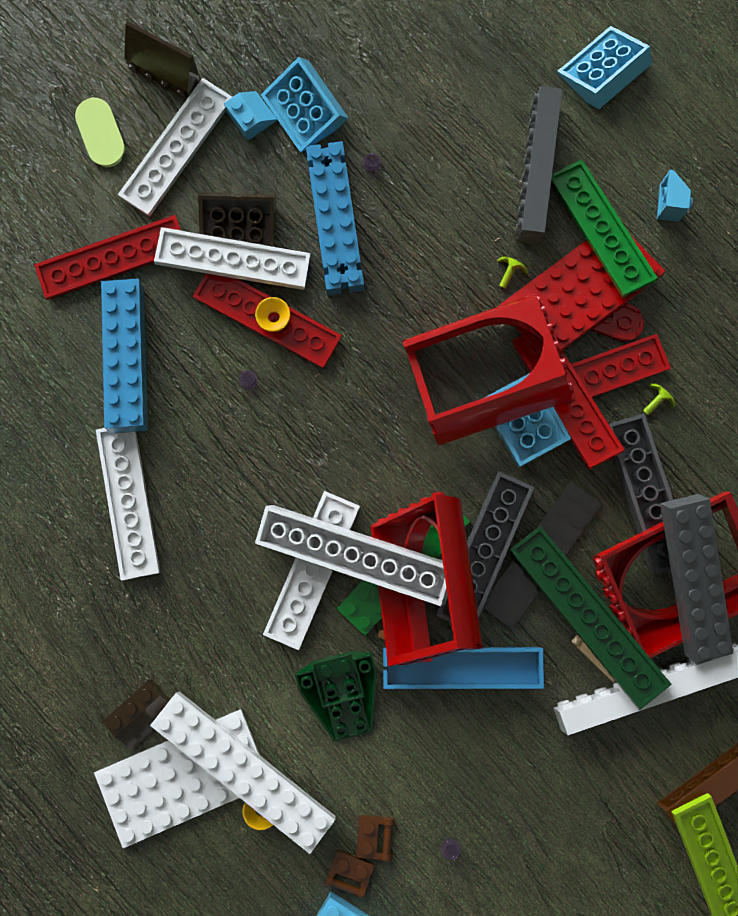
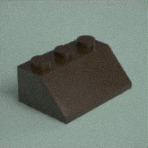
M152 679L148 680L105 718L102 723L115 738L129 748L134 749L154 730L150 725L170 699Z

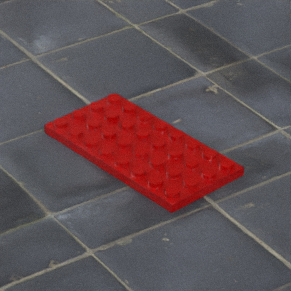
M633 238L659 279L664 275L665 270ZM586 240L498 306L532 294L539 296L542 306H545L548 323L552 325L554 339L558 341L560 352H562L648 286L622 298ZM514 326L541 356L543 342L530 331Z

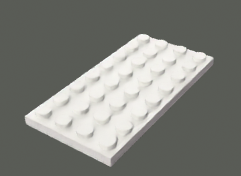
M242 709L216 720L260 755ZM169 740L94 772L122 848L240 798Z

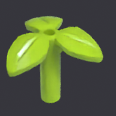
M500 257L497 261L509 264L499 285L505 289L516 268H520L525 275L528 273L524 264L510 257Z
M658 384L649 385V387L658 390L659 395L643 410L647 415L665 399L669 401L672 409L676 406L673 396Z

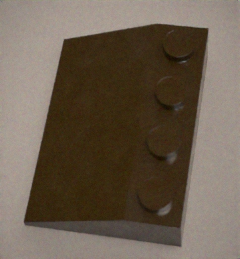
M129 21L126 22L124 58L128 69L133 73L142 74L150 82L155 81L159 83L165 90L170 89L174 91L180 98H188L201 81L193 55Z
M202 192L198 195L199 234L275 247L276 194Z

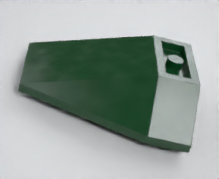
M350 651L313 661L295 673L301 696L334 742L372 732L377 677L372 653Z

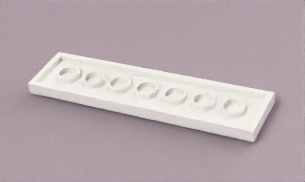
M202 78L121 189L118 196L150 217L226 111L224 103L232 98V96Z
M161 227L154 263L155 265L304 290L310 253Z
M105 428L97 429L96 435L120 579L123 581L160 573L137 433L110 434Z
M324 491L313 518L350 530L360 506ZM296 557L263 635L299 650L333 570Z

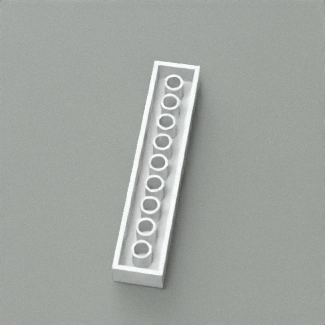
M275 505L265 507L255 544L439 606L446 603L447 588L443 560Z
M732 643L733 654L696 664L688 658L686 663L676 662L668 665L669 669L662 670L659 668L672 685L641 710L738 678V645ZM614 683V687L606 689V687L594 690L595 694L587 695V693L576 696L577 700L571 702L569 700L558 702V706L553 708L561 731L567 735L641 710H638L617 683Z
M181 692L174 694L150 725L309 854L335 821L334 814Z

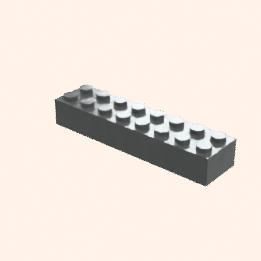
M540 86L538 93H534L530 113L532 114L528 125V130L530 131L526 141L525 169L521 180L523 185L519 196L521 202L517 212V218L519 219L515 228V235L518 236L517 242L539 245L545 233L562 96L561 88Z
M645 413L609 424L624 448V452L613 457V461L637 534L663 522L660 503L673 500ZM666 537L651 544L643 551L651 575L671 570Z
M499 471L495 475L467 540L478 618L534 490L533 486ZM447 596L446 603L438 607L435 615L451 622Z
M696 494L660 503L685 656L696 664L733 654L710 499L701 494Z

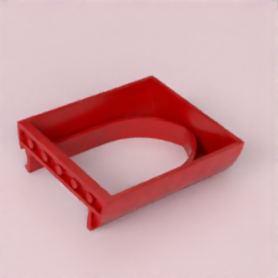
M536 294L403 340V346L408 354L428 416L427 420L438 446L572 400L571 394L574 393V389L566 377L568 374L565 360L561 358L558 341L554 339L551 323H548L545 306H542L540 297ZM500 324L526 329L543 342V349L538 363L523 381L503 392L436 414L416 354L417 350L482 327Z
M444 492L432 493L431 497L422 498L419 503L409 504L408 508L399 509L398 513L388 514L387 518L378 519L377 523L370 525L372 538L421 554L430 526L433 525L439 532L454 638L453 641L430 647L424 600L378 585L388 666L432 662V658L463 650L483 649L461 499L444 495Z
M722 492L710 498L712 514L720 510L723 511L738 549V508L732 493ZM663 522L594 555L592 559L597 569L595 575L599 582L602 581L604 586L602 591L611 602V605H609L610 610L617 616L618 620L650 658L683 642L677 604L658 610L640 609L625 603L622 592L626 574L634 560L651 544L666 537ZM738 574L722 581L728 619L738 615Z

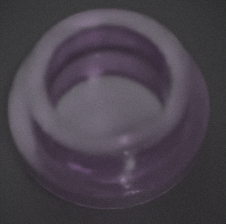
M369 153L363 158V167L367 171L374 172L380 168L381 159L377 154Z
M247 370L241 373L239 383L244 389H253L258 383V377L255 372Z
M446 839L441 845V853L446 859L454 860L459 857L461 846L455 839Z

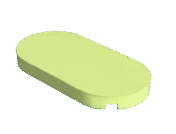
M89 98L84 100L76 109L75 119L87 152L94 163L106 168L113 167L120 163L123 154H125V144L110 106L102 99Z

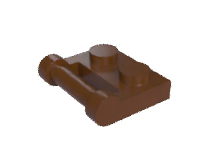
M359 815L356 858L392 861L391 840L395 818ZM379 824L385 825L383 852L377 851Z
M336 850L324 886L328 888L334 887L357 896L356 898L359 900H363L374 863ZM335 873L361 882L360 888L334 879Z

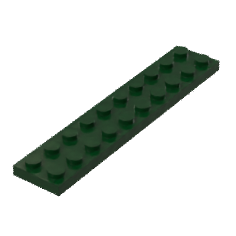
M541 526L509 550L638 710H641L672 685Z

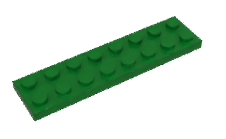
M579 160L553 173L551 178L552 186L622 298L657 282L658 277L583 160Z
M463 515L464 525L466 526L470 521ZM431 525L424 540L422 554L437 558L441 554L439 532ZM365 580L337 608L364 635L382 618L378 585Z

